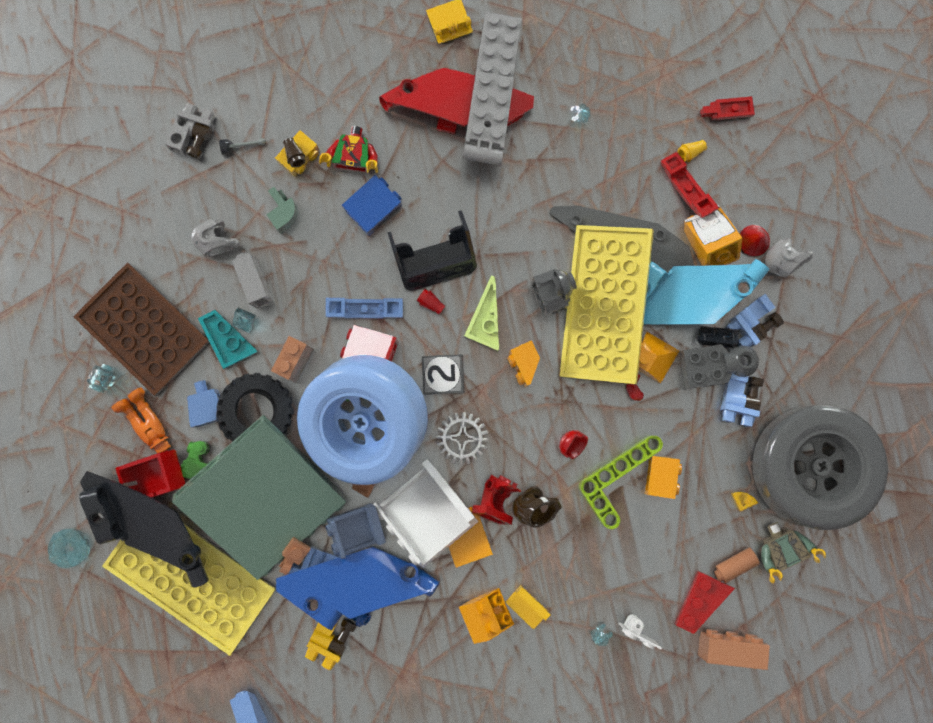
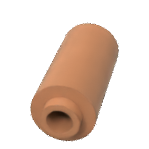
M749 547L716 565L714 574L720 582L723 581L726 584L760 565V562L754 551Z

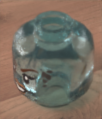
M103 363L101 366H94L87 378V382L90 384L89 388L101 393L110 391L117 378V375L112 372L113 367Z

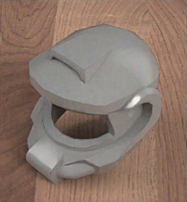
M211 218L196 226L191 234L193 245L205 257H213L240 246V242L235 238L220 237L225 227V223L221 219L214 221Z
M791 238L781 239L766 253L765 264L771 273L787 278L804 263H808L814 257V253L812 251L797 252L792 247L793 240Z

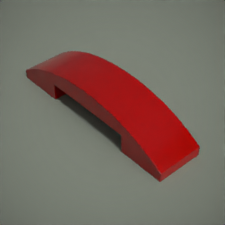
M678 152L661 160V164L673 186L698 216L704 218L719 209L709 193L705 194L689 173L687 164Z

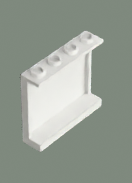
M428 459L422 463L424 468L385 501L380 505L376 502L373 504L377 509L378 517L381 520L385 519L388 523L386 526L388 531L392 535L396 534L399 538L397 543L403 550L407 549L410 555L408 557L415 566L418 564L423 568L478 523V520Z

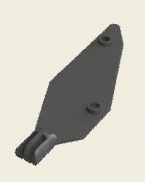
M554 206L550 209L551 215L574 232H576L577 225L653 229L650 263L653 261L666 272H669L673 266H694L690 246L658 223L583 206ZM577 218L579 223H574L572 220Z

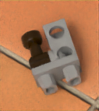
M187 103L184 110H179L177 113V117L165 142L167 148L170 151L200 159L202 155L200 148L204 140L211 138V134L215 129L213 124L214 113L203 109L201 117L196 116L198 108ZM194 137L193 145L188 146L190 138Z

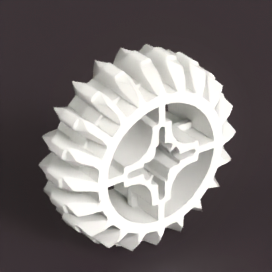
M465 412L462 413V418H459L458 413H455V420L448 416L447 418L450 423L447 424L445 421H442V424L446 426L445 429L438 428V431L443 432V435L436 436L437 439H442V442L437 443V446H444L440 453L447 451L446 459L452 455V463H455L456 458H459L460 465H462L465 458L467 464H470L469 457L471 456L476 461V453L480 456L483 455L479 451L480 447L483 449L487 448V446L482 445V441L488 442V438L482 437V435L488 433L487 430L481 432V428L485 426L484 423L478 426L477 423L480 419L476 418L475 421H472L473 414H470L469 419H466ZM460 423V431L457 434L447 435L451 426ZM466 423L476 429L478 436L467 434ZM462 428H464L465 436L473 438V440L464 441L463 449H461V444L457 439H452V437L461 435ZM446 440L458 443L459 454L450 450ZM478 442L477 447L471 453L464 455L467 443Z

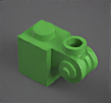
M197 441L189 443L187 447L189 455L181 464L183 477L191 479L208 464V462L202 459V455H206L210 451V445L207 442Z

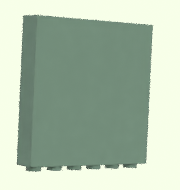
M264 415L174 493L172 503L257 580L262 576L268 575L275 564H279L285 559L282 556V552L293 537L300 541H303L306 537H311L316 528L321 524L324 525L327 522L326 519L330 518L335 511H340L346 502L344 494Z

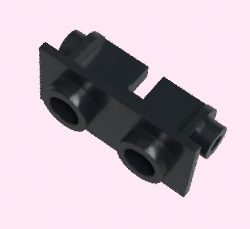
M700 326L697 341L702 343V345L715 346L717 343H720L724 347L734 348L739 343V330Z

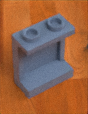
M371 503L326 519L328 523L325 526L326 531L333 540V544H331L332 551L335 556L337 555L341 559L346 558L345 555L373 544L382 545L386 543L376 507Z

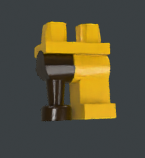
M343 618L341 622L343 629L338 636L332 634L338 622L332 630L327 629L318 622L306 646L308 649L305 658L314 662L320 653L325 656L321 666L331 670L336 662L340 661L346 649V640L349 633L354 632L357 627L356 623L349 619Z

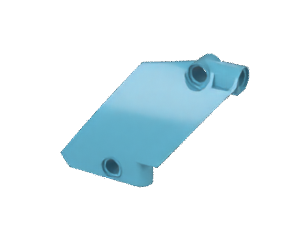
M755 259L751 264L673 266L669 272H666L652 261L649 269L644 325L715 324L743 298L750 295L770 269L764 263ZM740 283L748 285L749 291L747 293H741L738 290Z

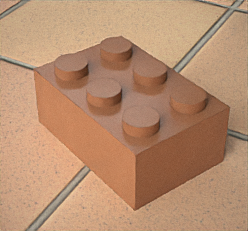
M706 629V632L700 631L698 656L710 664L768 670L770 645L763 642L762 638H757L755 634L746 633L745 636H739L736 632L726 631V634H721L717 630Z

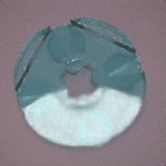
M74 528L63 529L54 533L48 544L50 562L61 568H72L79 565L87 558L90 550L88 539L85 538L80 530ZM70 543V547H73V551H69V553L65 550V546Z

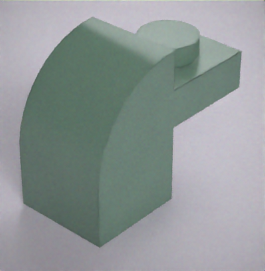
M272 187L268 192L276 201L278 207L266 215L281 234L295 223L298 210L292 198L287 200L282 190L277 191L275 187Z

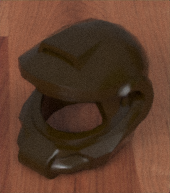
M532 486L518 495L512 507L514 516L520 523L534 528L541 527L553 520L562 508L558 498L543 497L542 491L537 486ZM548 505L546 512L542 513L540 507Z

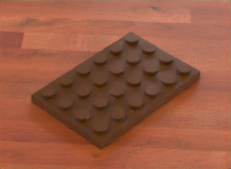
M128 262L73 316L154 396H157L209 343L208 338Z

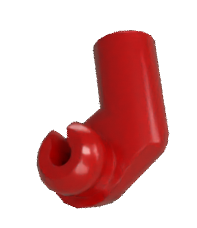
M638 374V378H637V384H638V381H639V379H640V375H639V374ZM626 385V390L631 399L637 401L643 399L644 394L638 385Z

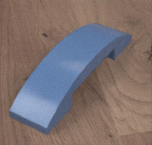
M326 298V317L343 319L403 318V298Z

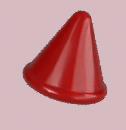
M750 225L741 231V250L745 254L760 256L768 250L770 237L764 228L758 225Z

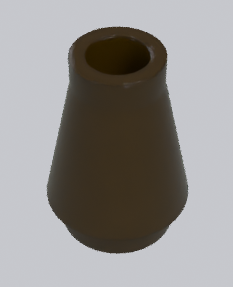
M294 138L285 139L283 144L287 163L293 168L302 166L305 163V154L296 144Z

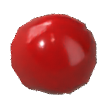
M578 430L565 433L559 443L560 452L566 458L575 459L587 446L588 437Z

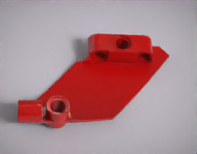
M441 68L413 80H403L399 86L379 96V101L387 112L397 106H402L465 127L468 124L475 75ZM514 88L512 89L507 127L522 118L526 112L533 109L534 96ZM403 89H408L411 93H406Z

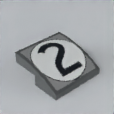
M462 354L422 356L423 395L465 393Z

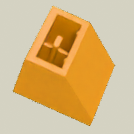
M532 340L511 349L507 358L511 368L515 367L517 371L515 376L519 385H523L524 388L531 384L540 360Z
M658 456L650 457L644 494L675 499L680 490V484L677 483L678 475L680 476L682 473L680 459Z
M499 588L459 606L474 644L490 641L514 625Z

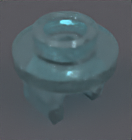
M584 103L580 104L579 107L574 106L571 108L573 112H578L576 117H571L572 121L585 123L590 118V109Z
M605 624L599 625L597 629L591 631L593 642L599 646H606L609 643L608 639L613 635L612 632H608L606 635L603 633Z

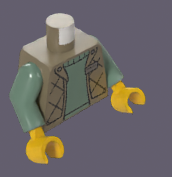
M778 522L767 526L771 536L763 540L761 562L767 573H770L769 581L771 583L775 582L773 576H777L781 581L783 577L781 571L810 558V554H813L816 563H820V559L816 555L821 554L826 558V553L823 549H817V546L809 538L798 531L790 529L782 531Z

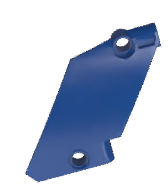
M372 547L346 555L344 559L339 557L276 578V592L321 625L332 630L342 614L351 619L423 594L431 597L439 586L440 581L425 572L418 565L415 566L413 563H408ZM409 567H414L416 570L413 578H409L406 574ZM314 599L318 601V608L315 611L311 609V602Z

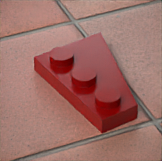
M698 571L675 625L695 634L735 588Z

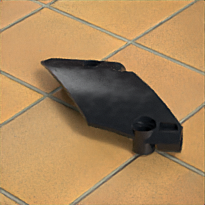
M89 471L84 474L80 481L83 491H81L79 499L98 544L101 545L121 539L127 546L143 551L184 570L191 587H199L209 581L200 558L201 549L193 543L177 511L139 491Z

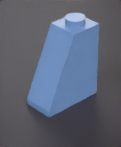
M241 691L235 695V698L229 700L237 723H268L255 694L249 691Z

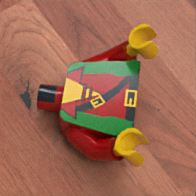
M352 126L350 135L342 134L340 139H337L325 153L320 155V165L322 162H327V167H330L332 161L333 167L337 169L369 173L371 169H375V173H378V155L374 146L369 143L368 138L362 137L363 129L358 126Z

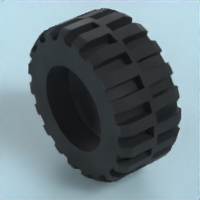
M248 373L242 377L235 378L224 388L217 402L216 420H218V426L227 439L233 442L248 429L239 422L236 415V407L242 397L251 393H258L269 399L273 406V417L270 422L285 435L292 423L291 419L292 415H294V409L292 408V397L290 398L288 395L289 391L286 387H282L278 379L275 381L272 379V376L267 374L264 376L261 373H254L252 375Z

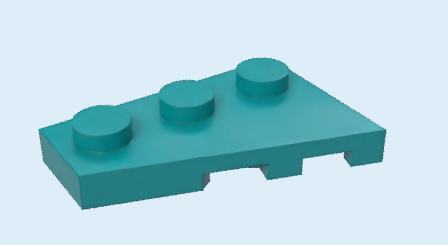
M216 310L198 318L224 370L259 353Z

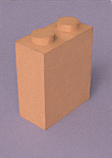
M288 336L271 371L297 383L314 349Z

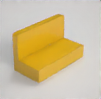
M522 585L506 600V604L532 629H535L543 619L546 621L551 615Z

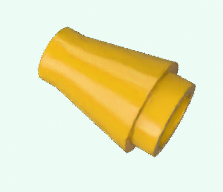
M704 140L682 144L678 148V154L684 162H690L707 150V144Z

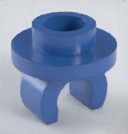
M369 612L351 619L356 622L358 627L368 624L371 615Z

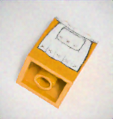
M719 205L718 210L704 218L692 215L684 221V232L701 266L728 265L740 259L742 237Z

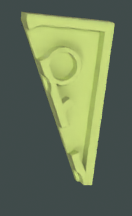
M491 275L464 337L498 351L496 280Z

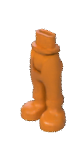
M142 387L128 394V398L116 402L111 407L115 413L123 412L126 414V418L130 421L134 431L144 443L151 446V450L154 449L156 453H159L171 447L160 420L144 400L145 391ZM132 403H134L137 406V409L142 414L143 418L145 419V422H143V420L140 418L137 411L134 410Z

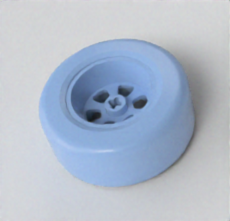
M354 355L340 359L330 365L307 386L297 411L298 433L304 449L313 462L330 476L356 485L381 483L401 472L420 448L425 438L428 423L426 402L414 379L394 362L373 355ZM360 397L372 402L371 406H362ZM346 399H349L354 406L352 412H348L341 407ZM379 409L386 421L377 420L375 411ZM342 419L349 420L351 424L350 429L345 427ZM374 427L383 430L385 433L380 440H376L371 432ZM355 433H363L365 441L354 436Z

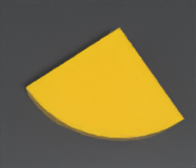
M731 493L739 511L758 504L757 500L748 493Z

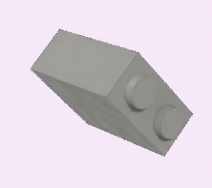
M250 253L238 254L236 259L232 260L248 303L257 309L274 302L258 260Z

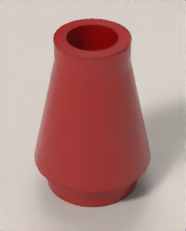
M424 289L416 300L420 303V306L437 314H440L446 306L431 290L428 291L427 289Z

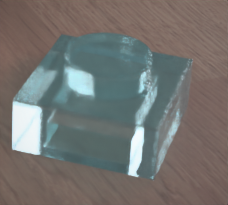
M238 307L234 313L232 325L250 333L253 329L256 315Z

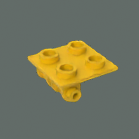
M454 0L426 10L438 45L473 33L471 19L466 14L462 0Z

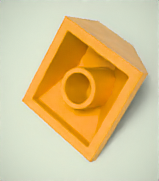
M646 332L641 342L638 371L661 384L679 350Z

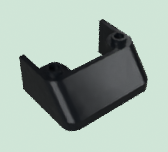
M462 210L458 211L461 225L449 231V241L413 251L412 246L408 243L395 245L392 233L387 232L405 289L410 291L417 290L475 271L477 268L469 228Z

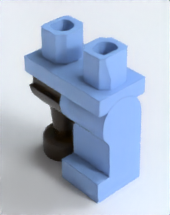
M764 294L731 318V322L725 328L739 330L742 337L739 339L738 346L752 347L761 342L772 327L778 328L784 324V321L777 312H773L768 316V321L763 324L760 323L758 319L776 308L767 295Z
M732 373L729 382L724 386L720 410L723 411L722 421L734 423L736 414L742 415L740 425L752 427L755 418L760 415L761 402L758 399V389L763 386L764 379L749 376L739 377ZM746 383L751 386L748 395L744 394Z

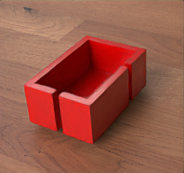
M175 449L159 452L115 468L120 484L137 481L136 485L128 487L151 498L178 490L185 485Z

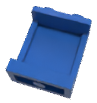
M376 175L342 204L346 213L368 236L375 232L374 228L397 207L399 209L402 207L400 201L402 198L396 191L391 192L387 188L389 184L382 177L379 179Z

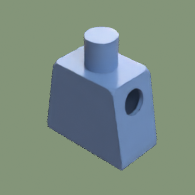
M205 380L195 382L194 386L197 394L187 397L190 428L218 422L216 420V406L220 397L219 391L217 389L208 390Z

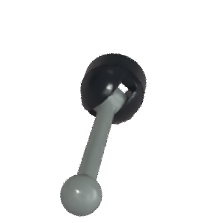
M260 138L258 141L233 144L228 139L219 140L222 155L230 154L235 147L257 144L263 146L266 143L264 138Z

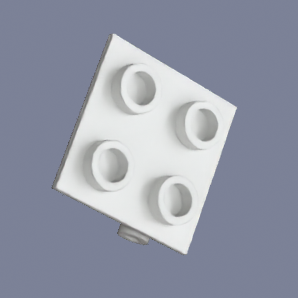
M629 615L624 624L619 622L626 636L634 640L637 637L640 638V641L645 646L653 650L655 647L662 649L655 640L641 634L644 624L636 615Z

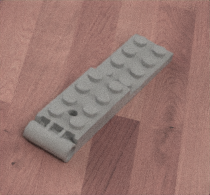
M485 11L462 159L501 166L514 82L513 77L521 18Z

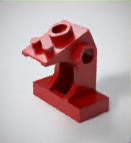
M491 475L485 483L481 505H473L472 513L498 525H512L513 517L506 514L503 504L505 499L510 497L511 493L521 492L520 489L516 488L518 484L513 482L511 485V480L502 475L499 478Z

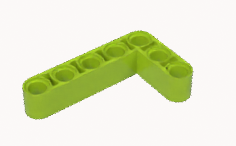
M658 436L645 437L580 481L579 490L604 527L608 529L617 528L620 524V517L602 490L658 453L663 447V442ZM650 439H654L657 444L653 450L648 446ZM634 450H638L641 453V457L637 461L632 457ZM619 460H622L625 464V468L622 471H618L616 468V463ZM603 471H607L609 474V479L606 482H602L600 479V474ZM586 482L593 484V490L589 493L584 491V484ZM598 498H602L604 501V505L600 509L595 507V500ZM608 515H613L615 518L614 523L611 525L606 524V517Z

